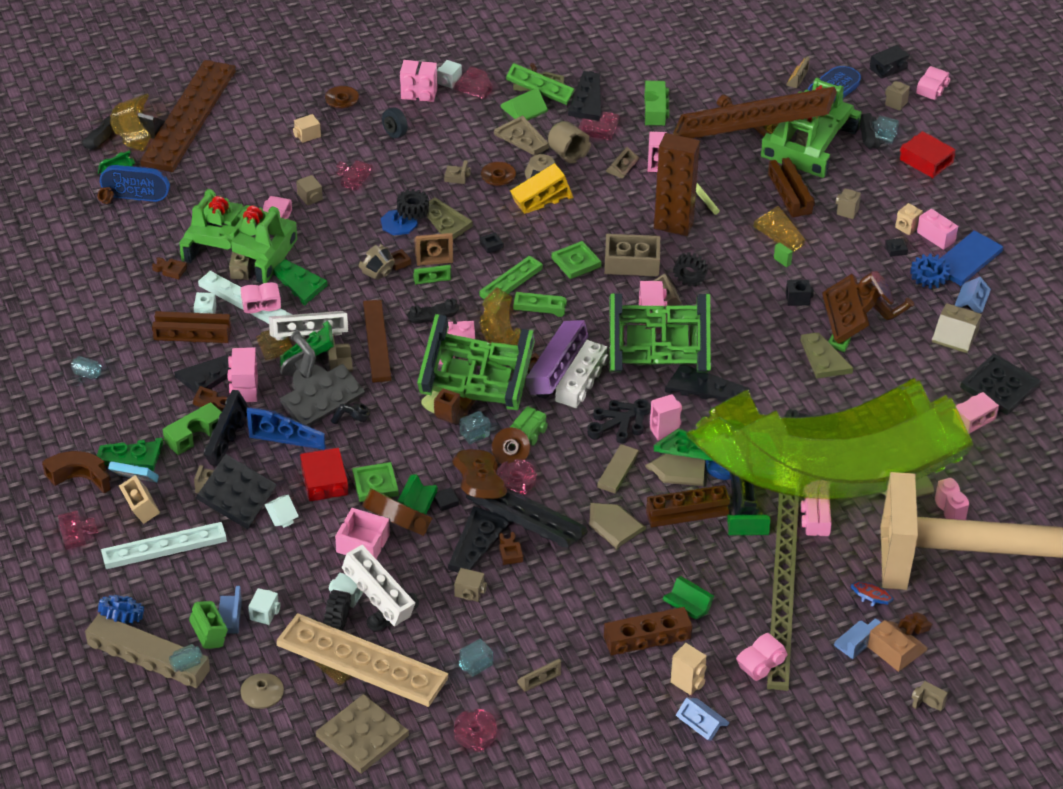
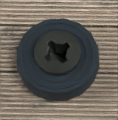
M396 107L389 108L383 112L382 123L387 134L392 138L404 136L407 133L408 124L403 112Z

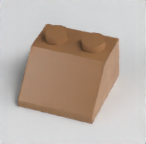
M452 233L416 236L414 238L417 266L453 263Z
M884 620L870 631L868 648L899 672L927 651L928 647L914 636L907 635L904 628L897 627V623Z

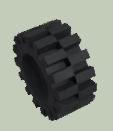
M407 189L406 193L402 191L401 195L399 194L397 198V212L400 216L403 215L404 219L408 217V220H411V218L417 220V217L422 219L429 212L428 195H425L424 191L421 193L419 189L417 191L415 189H412V191Z
M687 252V255L683 253L678 257L674 265V277H678V282L683 281V285L688 283L689 287L692 284L694 287L697 284L700 285L708 272V264H705L706 260H701L702 256L699 255L697 257L696 253H693V255H691V252ZM685 267H690L694 269L696 272H691L687 270Z
M338 590L331 591L324 614V623L340 630L345 628L351 608L350 593Z

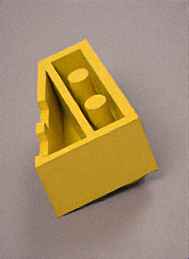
M555 163L510 190L515 203L524 214L544 208L545 204L551 202L554 204L559 203L560 199L566 197L568 199L574 198L565 175Z

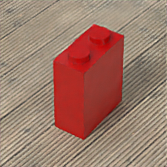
M922 131L901 146L900 160L934 178L954 162L956 149Z
M339 448L300 454L301 469L309 501L348 495V481Z

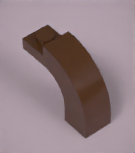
M442 388L434 399L435 416L440 420L460 425L467 419L468 411L476 400L460 397L459 393Z
M68 451L53 455L42 461L44 475L55 486L70 478L83 477L91 480L103 493L111 490L109 482L111 478L105 469V463L94 454L82 451Z
M370 488L362 505L367 510L379 516L389 518V521L422 536L425 535L432 520V517Z

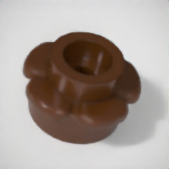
M110 187L101 188L98 191V200L109 204L114 198L112 189Z

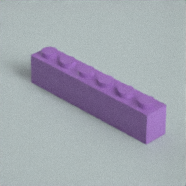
M584 320L563 321L526 377V386L529 387L531 395L553 393L588 338Z

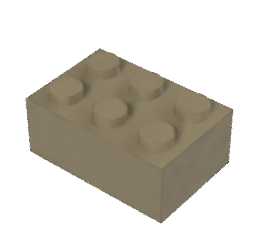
M606 234L604 274L659 276L660 236Z

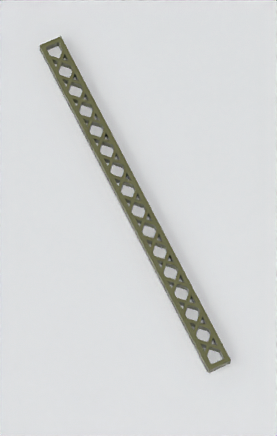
M782 439L781 458L785 462L784 467L790 471L794 479L791 481L780 480L770 635L775 636L776 640L786 646L785 649L788 655L784 660V664L781 666L777 665L769 671L767 689L788 691L802 441ZM786 447L797 448V450L791 453ZM792 461L795 465L790 467L786 463ZM790 489L793 493L788 495L785 491ZM789 503L793 508L787 510L784 506ZM788 518L792 522L786 525L783 520ZM787 533L791 537L786 540L782 537V535ZM787 548L790 553L785 555L781 550ZM784 563L789 566L785 571L780 567ZM785 579L789 583L783 586L779 581ZM782 594L788 598L783 602L778 598ZM783 610L787 615L780 617L777 613ZM780 626L786 629L782 634L776 630ZM779 675L785 682H775L772 679Z

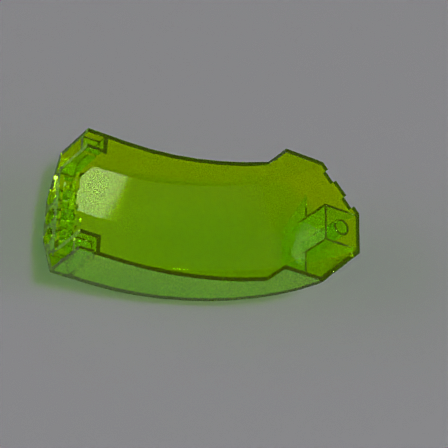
M915 378L859 406L822 416L801 418L780 417L777 410L768 415L759 414L748 390H745L713 407L709 411L710 416L708 418L705 416L695 424L697 429L689 430L686 433L687 437L706 455L735 476L758 487L780 494L810 499L857 498L886 492L890 472L915 474L916 481L933 472L944 470L946 465L961 461L963 456L967 455L973 446V442L953 399H948L947 395H944L930 403L919 380L916 381Z

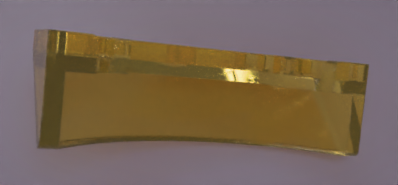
M148 94L117 104L110 115V123L115 134L123 138V143L126 146L140 151L144 150L151 138V134L143 127L137 115V111L138 113L143 112L144 105L149 97Z
M497 287L483 301L482 306H484L485 310L484 314L480 316L481 332L490 344L494 342L518 346L521 329L516 328L513 331L509 317L512 297Z

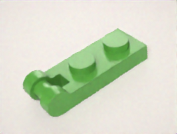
M516 292L513 310L552 313L557 317H562L565 314L564 307H566L567 299L562 296Z

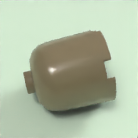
M568 121L555 124L549 131V146L568 163H577L576 160L580 157L584 158L590 150L589 135Z

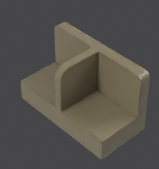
M333 334L334 347L327 351L330 370L344 364L348 371L352 372L351 347L349 343L335 344Z

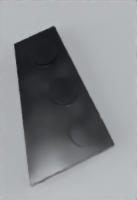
M232 354L175 371V378L195 394L200 386L212 389L228 378V370H231L228 364V357L232 356Z

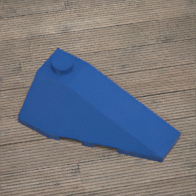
M247 408L249 438L325 450V433L272 410Z

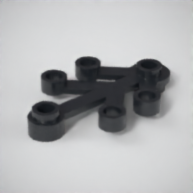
M637 399L634 404L611 400L609 402V410L596 408L593 411V418L598 421L603 420L605 417L613 419L603 424L598 422L590 423L587 427V434L591 439L597 440L603 435V432L620 424V429L616 434V441L618 443H626L628 441L627 429L629 419L636 416V421L632 425V433L637 436L642 435L644 428L643 419L644 416L651 412V405L646 399ZM620 409L629 410L627 412H619Z

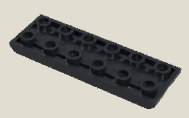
M507 488L506 495L494 499H483L466 495V498L473 501L474 504L481 505L492 513L505 517L508 521L515 522L527 530L534 531L540 534L541 537L556 542L561 547H570L588 533L583 524Z

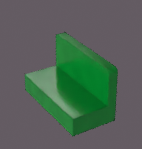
M417 474L410 475L398 502L426 514L438 487L437 485L423 486Z
M728 515V535H769L770 516Z
M682 576L676 578L672 592L663 597L665 602L675 608L685 607L688 616L693 619H698L708 614L714 599V595Z

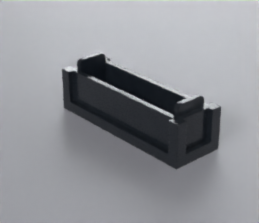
M735 460L729 470L735 515H757L760 510L757 506L752 469L754 463Z

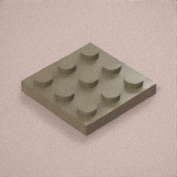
M364 694L316 731L317 738L361 774L409 736L408 729Z

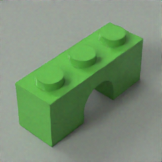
M645 80V125L665 126L666 119H669V109H666L669 108V88L665 87V81Z
M211 402L200 407L196 411L163 428L164 443L177 455H180L194 447L193 433L204 432L211 437L212 431L218 423L219 415L222 412Z

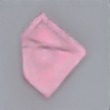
M470 66L455 83V90L485 99L492 91V84L485 71Z

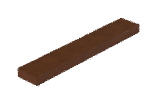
M382 300L363 301L372 383L391 381Z

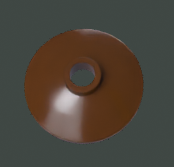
M348 86L333 87L325 94L327 104L335 108L351 107L359 99L358 92Z
M492 162L482 168L481 177L488 184L501 186L511 183L516 177V171L508 163Z
M509 427L502 429L494 437L492 453L500 464L509 467L518 466L529 456L530 441L522 430ZM511 444H515L516 449L514 451L510 450Z

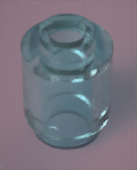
M78 356L72 361L71 368L76 375L93 379L98 378L101 373V364L96 360Z
M193 644L174 651L173 655L169 656V661L175 672H183L200 664V659L203 656L198 646L195 647Z

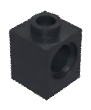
M809 279L787 280L785 292L787 305H810V298H813L814 290L813 287H810Z

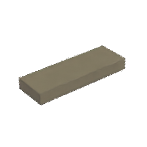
M620 444L598 481L597 488L616 494L636 460L639 450Z

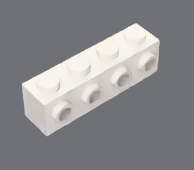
M335 311L269 316L270 335L276 338V340L287 339V336H291L293 332L299 331L302 337L305 338V335H309L313 331L317 333L324 328L322 324L327 320L332 325V334L342 335V332H348L347 313Z
M586 340L556 387V402L577 408L579 403L584 401L588 389L591 390L594 384V379L600 376L603 365L606 366L608 363L607 346Z
M363 544L348 552L342 566L344 573L356 583L360 591L367 595L371 603L383 613L385 619L390 621L395 627L410 618L415 602Z

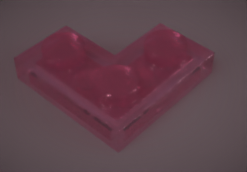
M603 112L599 122L582 119L579 129L590 137L611 140L620 115Z

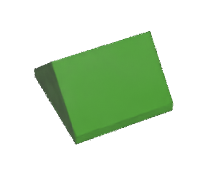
M538 87L501 104V108L514 119L523 115L528 121L548 112Z

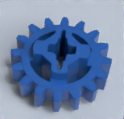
M929 253V257L922 254L921 259L916 257V262H912L910 274H912V280H916V284L922 283L923 288L926 285H929L930 289L932 285L939 288V283L945 285V280H949L951 268L949 267V262H945V258L939 259L938 254L935 257H932L931 253Z
M109 595V598L104 596L103 599H100L98 612H101V616H106V619L112 618L115 622L119 621L129 624L133 623V621L139 622V620H142L144 607L141 606V603H135L136 600L129 596Z

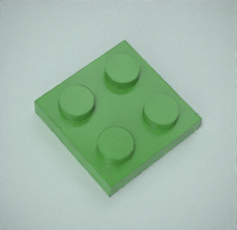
M583 241L555 251L551 257L570 279L601 267L599 258Z
M391 462L352 468L359 502L365 501L370 488L389 497L399 496Z

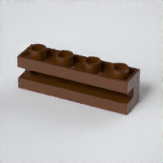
M789 157L782 158V165H779L776 160H770L768 175L792 218L812 214L813 207L815 206L814 197L810 195L807 185H804L802 176L798 174L795 164L791 162Z
M155 311V321L152 324L154 340L229 342L231 332L230 314Z
M725 485L647 497L646 515L651 528L728 516L729 509L727 505H730V498Z

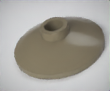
M268 673L252 675L241 686L242 700L248 706L257 709L274 706L281 700L284 693L281 680Z

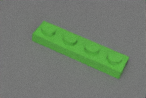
M515 63L512 64L506 76V80L527 89L533 90L538 87L541 95L565 105L568 104L574 92L572 87Z
M528 256L481 289L479 296L493 305L541 271L543 264Z

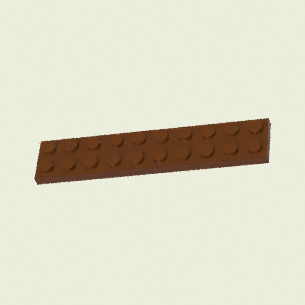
M211 60L203 61L141 158V166L174 172L236 72V66Z
M835 87L681 114L673 135L701 138L708 135L730 133L748 128L825 116L830 112L837 91Z

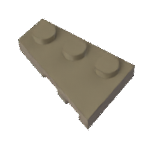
M523 115L494 129V135L534 156L549 149V143Z

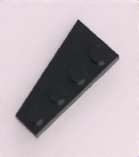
M583 71L569 107L568 116L601 121L600 73Z
M680 364L665 386V392L667 393L677 391L681 392V395L689 396V394L700 395L701 399L717 398L718 402L741 406L750 394V388L707 372H697L696 368L685 364Z
M232 390L226 399V405L219 415L218 423L212 431L208 445L205 447L204 456L210 465L218 466L228 450L229 441H234L236 438V430L242 428L245 424L243 419L247 416V408L249 406L239 390Z
M473 506L448 564V570L459 573L460 568L472 570L500 537V534L511 524V521H508L499 514Z

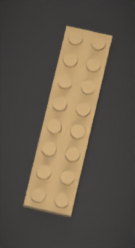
M298 613L277 639V646L427 707L431 705L448 680V673Z

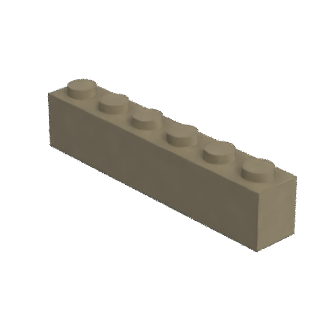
M100 614L96 616L85 630L87 644L92 648L100 649L111 656L125 659L129 663L140 665L149 671L160 673L166 678L180 681L186 686L190 685L198 688L210 671L208 656L122 622H115L112 618L106 619V616H101Z

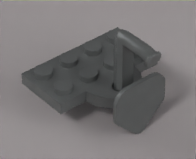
M299 331L292 333L291 340L295 341L303 351L287 359L281 366V375L293 377L292 387L294 391L281 397L280 402L295 421L311 426L334 413L340 404L348 405L364 396V389L344 364L328 372L324 368L315 365L314 350Z

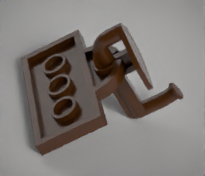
M877 271L863 277L859 284L856 277L850 274L822 292L834 340L839 344L869 326L866 313L873 307L884 319L891 320L915 305L910 298H906L905 302L891 309L881 298L882 296L890 305L894 303L890 287Z

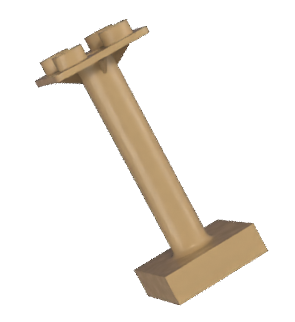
M890 472L880 526L882 588L907 590L915 548L1063 558V527L917 517L915 474Z

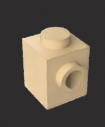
M313 114L294 120L293 133L302 143L321 137L320 123Z
M908 203L898 211L895 228L911 235L917 230L919 216L922 215L923 211Z

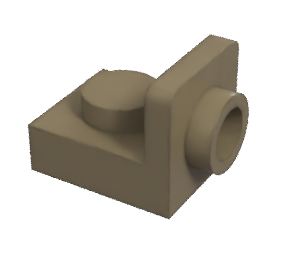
M464 160L462 167L447 166L444 182L465 184L466 178L470 177L471 167H468V160Z
M924 681L921 687H916L911 698L914 699L912 707L917 709L921 702H924L928 706L942 711L945 707L948 693Z

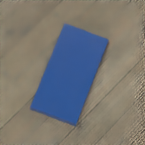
M974 230L941 257L945 258V262H949V267L951 268L949 280L962 286L1003 251L1004 246Z

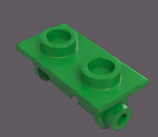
M130 150L125 153L121 152L111 159L103 160L99 164L98 174H102L111 165L133 167L135 161L129 158Z

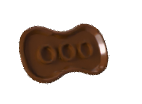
M467 449L459 451L454 456L452 462L462 473L461 488L466 494L483 499L500 498L506 495L507 488L505 483L496 474L498 463L490 452Z

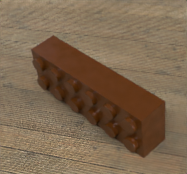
M669 133L664 134L659 145L654 229L683 236L689 235L694 223L700 140Z

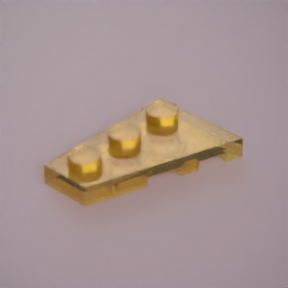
M779 206L754 221L753 227L777 243L780 242L793 252L805 245V238Z

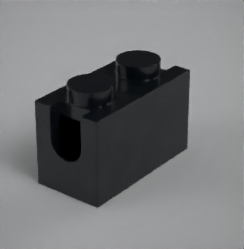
M898 45L871 55L869 69L883 79L907 69L908 62L906 59L909 58V54Z

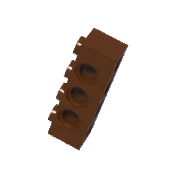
M685 607L604 623L603 637L610 655L624 654L630 651L644 650L654 646H663L691 639L692 623Z

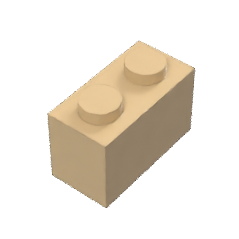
M136 475L119 485L131 510L143 524L160 513L148 489Z
M685 643L673 655L671 683L689 695H692L696 690H700L705 684L704 676L707 669V656Z

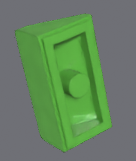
M451 265L414 269L415 284L451 280Z

